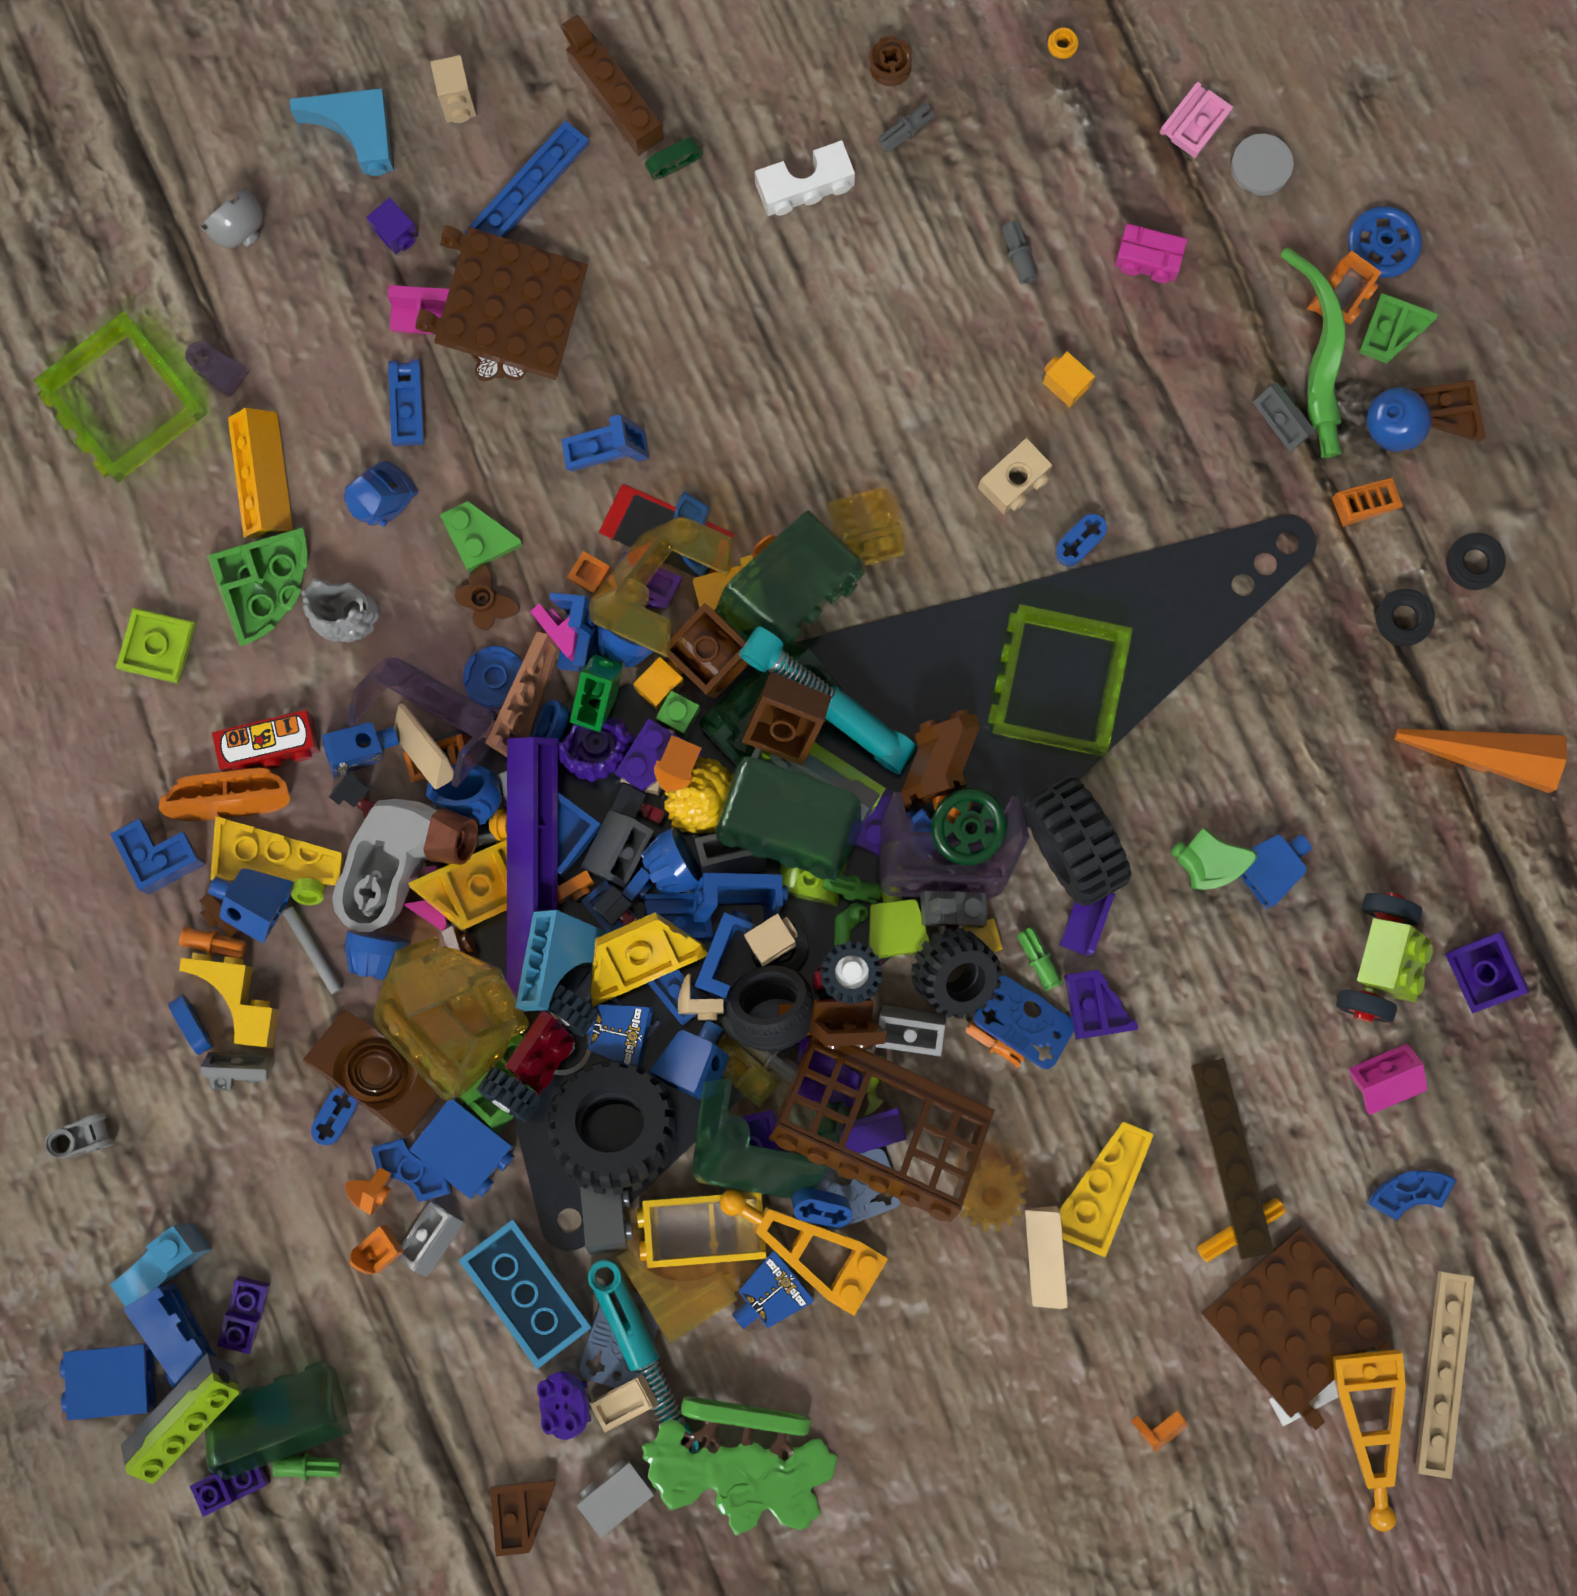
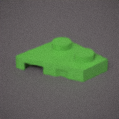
M1381 293L1358 353L1387 364L1436 320L1438 314Z
M469 501L440 514L468 573L477 569L482 564H487L523 546L518 537Z

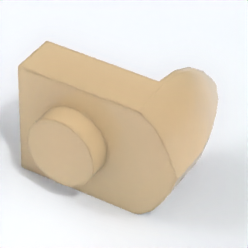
M687 974L679 992L678 1014H698V1020H717V1014H724V999H691V974Z

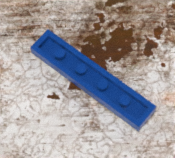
M565 120L469 227L505 238L589 146V139Z
M605 880L580 901L606 932H612L624 925L618 920L613 926L593 908L611 888ZM677 969L648 982V984L679 1023L684 1026L698 1014H678V997L685 977ZM691 985V999H702Z

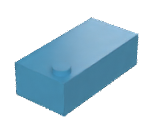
M513 1219L458 1260L536 1369H539L592 1328Z

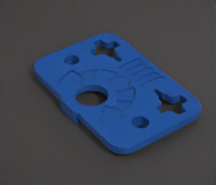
M1002 975L998 977L1001 985L999 989L994 990V993L1000 997V1001L996 997L993 1000L989 999L985 1003L987 1007L983 1010L988 1012L993 1009L996 1012L994 1017L999 1023L991 1022L989 1025L984 1022L985 1016L982 1014L983 1010L978 1008L974 1015L975 1024L1040 1068L1051 1069L1056 1064L1074 1032L1072 1019L1047 1003V1000L1035 992L1029 991L1008 976ZM1033 1001L1038 1004L1040 1008L1038 1017L1031 1018L1025 1014L1023 1007L1025 1002ZM1045 1045L1049 1046V1053L1053 1056L1052 1059L1040 1060V1053L1034 1046L1043 1048Z

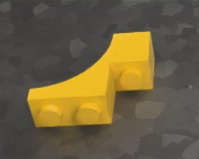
M192 953L191 959L181 958L179 971L197 975L208 981L220 992L227 1002L234 1022L235 1044L274 1048L279 1010L269 1008L270 1002L251 999L250 1005H247L253 967L243 965L244 959L224 957L223 963L211 961L212 955Z

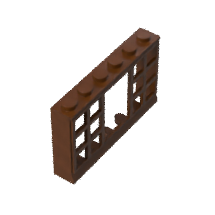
M812 1034L807 1041L769 1140L776 1142L784 1150L795 1151L806 1156L812 1163L826 1165L837 1170L845 1178L861 1181L867 1184L873 1191L887 1193L898 1198L906 1206L922 1209L928 1212L934 1219L951 1223L962 1210V1205L995 1110L860 1047L849 1045L842 1046L841 1049L827 1048ZM814 1050L836 1060L830 1078L808 1068ZM843 1063L865 1074L859 1091L836 1081ZM804 1076L826 1085L820 1104L797 1094ZM871 1077L877 1078L892 1085L894 1088L901 1089L925 1101L900 1172L845 1147ZM833 1089L855 1099L849 1117L826 1107ZM794 1102L816 1111L810 1130L787 1121ZM931 1104L953 1114L947 1132L925 1122ZM823 1115L845 1125L839 1144L816 1134ZM960 1117L977 1124L971 1143L954 1135ZM922 1130L944 1140L938 1158L916 1149ZM951 1143L968 1151L962 1169L945 1162ZM913 1156L935 1166L929 1185L907 1176ZM942 1170L959 1177L953 1196L936 1189Z

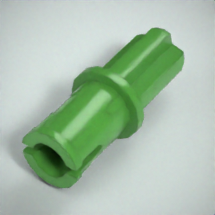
M827 873L822 884L825 890L843 894L844 898L850 901L859 899L874 904L877 902L876 899H880L882 893L879 884L863 881L857 875L846 877L835 873Z
M1029 927L1019 932L1017 937L1030 960L1028 965L1029 967L1033 966L1044 990L1048 991L1063 983V979H1061L1050 958L1052 953H1047L1036 930L1033 927Z
M305 1453L304 1456L275 1455L273 1460L274 1477H302L304 1481L309 1480L310 1476L339 1477L342 1468V1462L338 1458L311 1457L310 1453Z

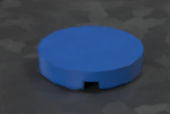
M488 646L479 652H475L470 656L464 667L463 682L466 692L475 703L484 708L501 709L523 662L515 652L502 646Z

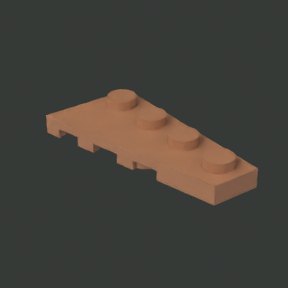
M536 632L485 742L505 757H507V739L530 737L538 717L559 651L558 645L549 634Z

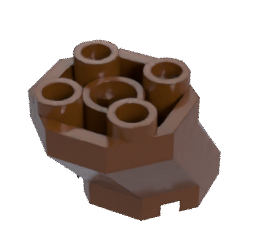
M963 709L952 713L950 720L939 723L937 719H933L919 725L920 730L914 735L917 753L900 794L904 809L910 808L911 801H914L915 807L933 802V797L936 795H949L951 793L950 789L957 786L958 790L966 787L967 784L962 772L980 728L976 714L970 715L968 709Z

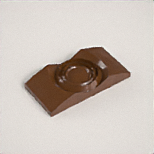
M345 1009L303 1058V1062L406 1139L447 1089V1086L421 1062L397 1048L374 1027Z

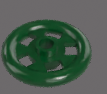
M964 788L947 795L936 807L931 821V835L937 850L949 861L960 865H975L991 858L1001 847L1007 830L1006 816L998 800L988 792L976 788ZM970 801L982 804L980 813L968 810ZM954 807L960 811V814L957 815L952 824L946 820V816ZM985 819H993V833H984ZM969 822H973L975 825L971 833H967L965 830V826ZM952 832L960 840V843L955 847H952L946 839ZM980 839L983 848L970 852L968 844L977 842Z

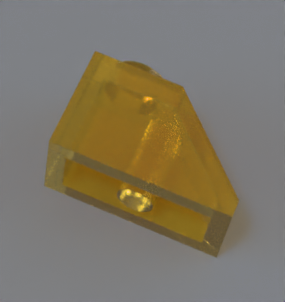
M725 1035L716 1045L727 1053L729 1057L723 1076L755 1105L760 1107L778 1087L780 1082L730 1037Z

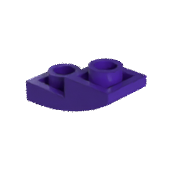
M238 1276L235 1279L229 1309L223 1318L217 1346L246 1354L251 1353L268 1297L269 1283Z
M255 1453L190 1485V1489L204 1517L270 1484V1480L258 1453Z

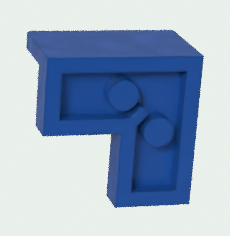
M550 593L549 600L567 613L566 619L569 617L568 627L578 634L574 660L571 661L560 649L557 666L561 670L581 672L591 657L598 655V621L603 610L586 596Z
M558 793V875L565 879L594 841L601 828V824Z
M137 819L110 834L138 890L146 894H151L206 865L204 859L197 856L187 834L183 831L156 846L141 819Z

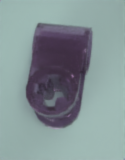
M203 341L192 343L185 352L187 363L192 367L193 371L217 390L231 398L249 373L239 362L222 354ZM200 357H202V358H204V359H205V358H208L206 362L201 361V360L198 362V359H199Z

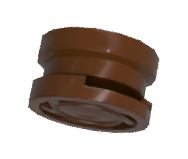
M896 36L880 38L879 42L875 45L873 44L870 50L869 63L872 77L884 86H897L906 81L912 69V51L910 46L904 40L896 39Z

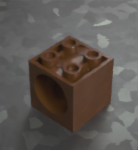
M706 603L660 649L706 695L715 700L749 665L739 656V652L747 641Z

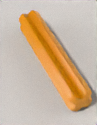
M1273 1198L1262 1205L1267 1225L1286 1213L1284 1205L1278 1198ZM1231 1225L1197 1247V1251L1204 1261L1209 1262L1236 1245Z

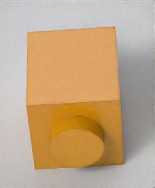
M1067 351L1061 358L1055 356L1044 368L1046 374L1043 384L1068 407H1071L1091 387L1095 376Z
M659 657L633 685L635 690L659 711L670 691L676 693L684 685L683 678L681 677L683 672L670 659L666 663Z

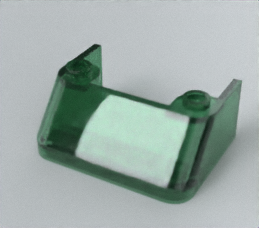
M721 1079L704 1082L692 1164L693 1175L697 1181L705 1185L785 1199H792V1196L800 1189L818 1188L830 1167L812 1163L804 1155L748 1145L750 1136L748 1123L741 1116L728 1114L732 1080ZM828 1102L826 1107L843 1115L845 1102ZM823 1115L816 1134L839 1144L842 1123Z

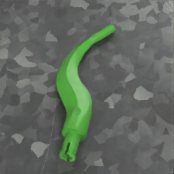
M1287 247L1282 251L1281 257L1309 279L1315 289L1322 309L1323 330L1310 364L1307 406L1309 423L1314 430H1317L1321 458H1331L1342 454L1336 426L1342 421L1335 395V380L1345 345L1343 312L1339 300L1326 277L1313 264Z

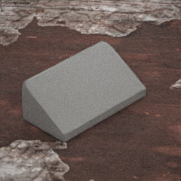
M431 1200L401 1243L404 1252L398 1259L414 1272L427 1277L464 1222Z

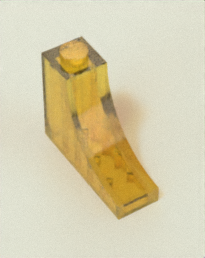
M629 1250L617 1257L669 1343L675 1341L737 1300L734 1292L739 1289L729 1273L723 1276L721 1271H717L697 1280L675 1281L662 1278L645 1269L632 1256Z

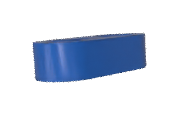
M1097 514L1086 515L1059 541L1055 555L1060 564L1067 567L1077 565L1102 541L1107 531V524L1103 517ZM1085 524L1090 526L1097 524L1099 526L1097 530L1099 535L1097 536L1092 533L1084 539L1082 536L1087 529ZM1076 541L1080 544L1075 552L1077 557L1073 555L1064 556V545L1071 547Z
M184 994L168 1003L173 1017L197 1055H201L214 1047L209 1033L193 1005Z
M339 1088L334 1089L329 1094L312 1124L311 1135L318 1144L333 1145L337 1143L358 1109L359 1103L349 1096L348 1101L352 1103L350 1108L343 1107L338 1115L335 1114L339 1107L336 1097L346 1095ZM332 1117L336 1120L331 1127L332 1131L335 1132L334 1136H327L325 1139L321 1138L323 1132L319 1129L320 1125H328Z
M803 1188L798 1190L791 1199L794 1214L801 1221L831 1228H840L847 1225L853 1217L849 1200L839 1194L814 1188Z

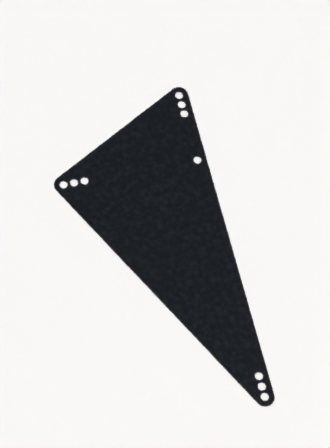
M1289 515L1279 516L783 645V651L788 653L789 657L792 656L793 660H797L798 664L801 663L802 667H806L807 670L811 671V674L814 673L815 677H819L820 680L824 681V684L827 683L829 687L835 685L889 728L905 735L914 743V735L920 730L919 725L924 722L937 719L941 723L950 720L952 713L963 709H968L970 715L976 714L980 728L962 772L967 784L965 788H976L991 794L998 800L1006 816L1007 830L1001 847L991 858L975 865L956 864L946 859L937 849L921 861L897 833V830L902 826L898 822L883 857L851 844L844 876L857 875L863 881L877 883L880 886L889 883H900L902 901L916 899L920 912V893L923 891L961 892L1028 828L1027 818L1023 812V804L1029 796L1065 776L1076 777L1079 780L1312 559L1316 550V538L1312 528L1298 517ZM1291 532L1297 536L1299 548L1295 553L1284 554L1278 550L1276 540L1281 533ZM1261 553L1271 554L1277 562L1275 572L1270 575L1259 574L1254 567L1256 556ZM1239 574L1250 576L1255 584L1254 591L1244 597L1237 595L1231 586L1235 576ZM748 665L716 700L706 695L684 673L681 675L684 685L676 693L698 704L701 711L685 741L701 747V757L720 761L736 777L735 800L731 803L730 812L724 814V824L714 833L696 834L690 832L682 833L676 828L687 842L697 863L695 838L758 824L763 841L768 832L775 827L773 811L786 810L777 777L751 761L750 759L756 747L742 742L749 717L770 674L768 670L762 672ZM632 684L618 689L615 703L608 717L611 719L619 718L625 722L627 730L631 731L634 736L633 740L628 743L631 747L648 719L657 723L655 718L659 711L650 705L635 690ZM574 700L562 703L568 707L569 722L563 731L560 742L564 741L565 737L570 734L571 728L574 725L570 723ZM590 700L589 704L596 708L600 700ZM825 719L814 741L881 786L899 794L902 792L917 753L916 750L902 773L896 774L879 764L874 759L873 754L827 719ZM496 720L444 733L434 739L437 742L459 734L469 735L478 766L494 772V776L507 771V757L485 743ZM599 740L595 741V745L600 743ZM558 755V793L598 821L601 826L622 785L620 782L621 778L616 776L615 772H611L607 778L597 779L593 782L588 781L586 778L578 779L575 773H570L564 767V764L559 761ZM957 786L950 789L951 793L958 790ZM662 788L659 796L642 792L646 794L643 803L666 812L661 824L657 825L638 814L635 817V820L654 831L646 848L661 832L673 827L671 825L672 820L668 818L669 812L664 809V802L669 796L665 794ZM911 801L910 808H903L899 818L900 820L912 809L916 813L924 809L927 812L926 816L931 820L934 814L933 802L915 807L914 801ZM971 801L973 805L970 811L980 813L982 804ZM812 802L809 804H805V807L819 804H817L816 802ZM490 818L485 824L477 825L478 834L490 832ZM985 819L984 833H993V819ZM834 822L809 825L806 830L826 834L828 827ZM969 822L965 826L967 833H971L975 828L973 822ZM803 826V827H796V828H798V829H805L804 826ZM954 832L946 837L952 847L960 843ZM980 839L977 842L968 844L970 852L983 848ZM495 844L475 848L473 854ZM591 845L565 879L558 875L557 883L559 886L586 871L581 868V865ZM766 854L767 870L751 874L778 875L783 854L781 856L775 855L774 857H769ZM642 856L628 884L631 882V880L634 878V876L638 873V871L641 868H643L646 872L650 874L649 869H646L644 867ZM588 872L595 883L590 888L593 891L604 880ZM649 878L648 882L652 886L646 894H663L657 890V883H652ZM608 882L611 887L614 886L621 893L624 891V888ZM694 889L678 893H692ZM882 893L880 899H876L877 902L874 904L883 903ZM840 894L838 905L833 906L788 895L787 903L783 905L778 915L781 919L788 917L790 921L797 924L804 931L808 939V957L798 972L809 983L814 1000H821V998L814 989L812 977L815 972H818V968H820L829 951L835 947L836 915L850 904L858 903L864 905L868 910V917L865 921L851 929L850 941L851 943L860 942L868 947L870 906L873 905L872 903L859 899L850 901L845 899L843 894ZM635 897L630 902L632 904L630 911L639 920L645 917V905L643 898L639 900ZM572 898L565 903L557 905L558 911L604 930L580 900L575 902ZM718 903V906L711 914L713 938L709 941L699 942L705 945L708 952L724 912L732 915L733 910L749 915L752 917V923L757 927L764 922L763 906L761 904ZM506 910L466 929L479 952V962L475 965L491 1030L502 1029L507 1034L524 1036L541 1011L520 1010L515 1008L517 1000L507 999ZM739 930L734 933L716 978L717 981L727 984L731 988L744 974L758 968L752 959L751 948L744 937L746 933ZM793 949L775 960H786L791 955ZM706 957L678 969L684 977L687 974H691V985L702 999H718L698 991L695 987ZM891 957L881 958L882 965ZM592 965L575 966L563 976L558 985L573 991ZM648 983L616 996L625 1005L654 1007L651 1025L656 1020H659L661 1023L652 1036L647 1039L640 1068L642 1074L651 1070L652 1066L679 1031L684 1030L698 1036L706 1020H698L697 1015L686 1025L682 1026ZM783 998L769 999L756 1005L748 1015L762 1019L778 1016L779 1005L795 1002ZM590 999V1001H589L588 1003L591 1005V1007H593L592 1002H591V999ZM607 1000V1001H605V1002H603V1003H601V1004H614V1003H612L610 1000ZM724 1001V1014H717V1020L707 1021L719 1025L722 1018L728 1013L727 1002ZM565 1029L574 1038L575 1049L571 1055L562 1060L557 1070L573 1068L582 1061L587 1051L586 1035L581 1037L574 1034L571 1030ZM722 1031L715 1045L727 1054L733 1051L743 1052L748 1057L749 1066L740 1075H733L725 1068L711 1105L665 1084L656 1077L657 1084L664 1086L668 1093V1098L672 1102L677 1125L675 1150L669 1153L670 1161L666 1168H658L659 1176L712 1127L713 1122L720 1120L771 1071L770 1068L766 1070L764 1063L724 1031ZM799 1043L782 1050V1053L787 1056ZM591 1052L589 1060L582 1068L585 1072L593 1070L592 1064L602 1062L603 1067L611 1066V1061L613 1060ZM574 1073L568 1075L554 1074L551 1083L543 1088L538 1095L541 1098V1102L527 1123L513 1117L541 1231L545 1239L552 1246L566 1251L577 1250L585 1246L581 1190L575 1178H569L563 1172L561 1164H558L549 1140L548 1132L550 1129L547 1120L548 1113L553 1112L551 1102L554 1095H562L560 1086L566 1080L572 1083L576 1079ZM609 1104L600 1107L585 1121L582 1128L583 1140L587 1146L600 1152L621 1151L632 1145L640 1136L644 1127L642 1115L636 1109L624 1104ZM646 1178L641 1181L643 1188L633 1191L632 1186L628 1187L630 1204L655 1180L650 1182ZM564 1209H575L581 1216V1226L573 1233H565L558 1226V1216Z

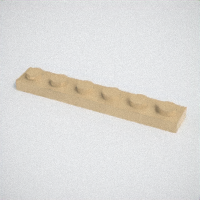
M1438 1271L1415 1472L1418 1474L1452 1479L1474 1277Z

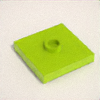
M133 607L116 669L180 685L197 624L193 621Z

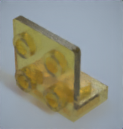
M885 487L826 503V509L838 540L844 571L905 555L901 526Z

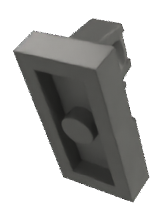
M1276 382L1270 385L1253 404L1289 452H1291L1307 440L1315 430L1298 407H1295L1294 404L1297 402V399L1294 398L1288 387L1281 388Z
M923 891L920 893L922 925L981 928L987 925L986 893Z
M208 1052L200 1067L201 1077H209L211 1090L230 1091L234 1080H245L247 1083L267 1081L274 1067V1058L271 1054Z

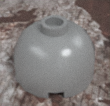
M247 187L236 193L238 195L236 200H227L205 220V224L200 227L208 238L219 246L235 248L244 244L247 248L260 237L257 230L263 223L264 214L260 203Z

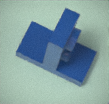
M620 414L609 417L610 426L561 439L566 469L572 472L628 456L637 462L649 459L644 428Z

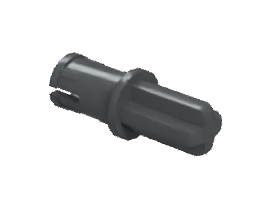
M922 102L919 107L907 116H900L897 119L898 123L879 136L880 147L886 152H891L906 139H913L915 132L935 119L933 111L921 116L931 107L927 103Z
M1018 221L1008 222L1002 228L1010 251L1008 258L1013 260L1020 284L1033 282L1039 276L1030 254L1032 247L1027 245L1020 223Z

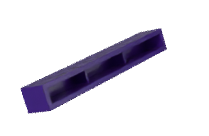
M525 737L507 739V999L517 1000L533 912L557 910L558 738Z

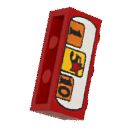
M307 710L212 732L219 769L223 772L252 769L260 766L265 769H273L281 766V761L293 759L294 762H302L312 759V754L320 752L313 716Z

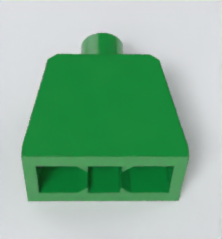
M598 655L591 657L580 674L570 723L598 732L602 730L617 697L624 668L622 663ZM597 699L600 701L595 708L589 704L590 700Z

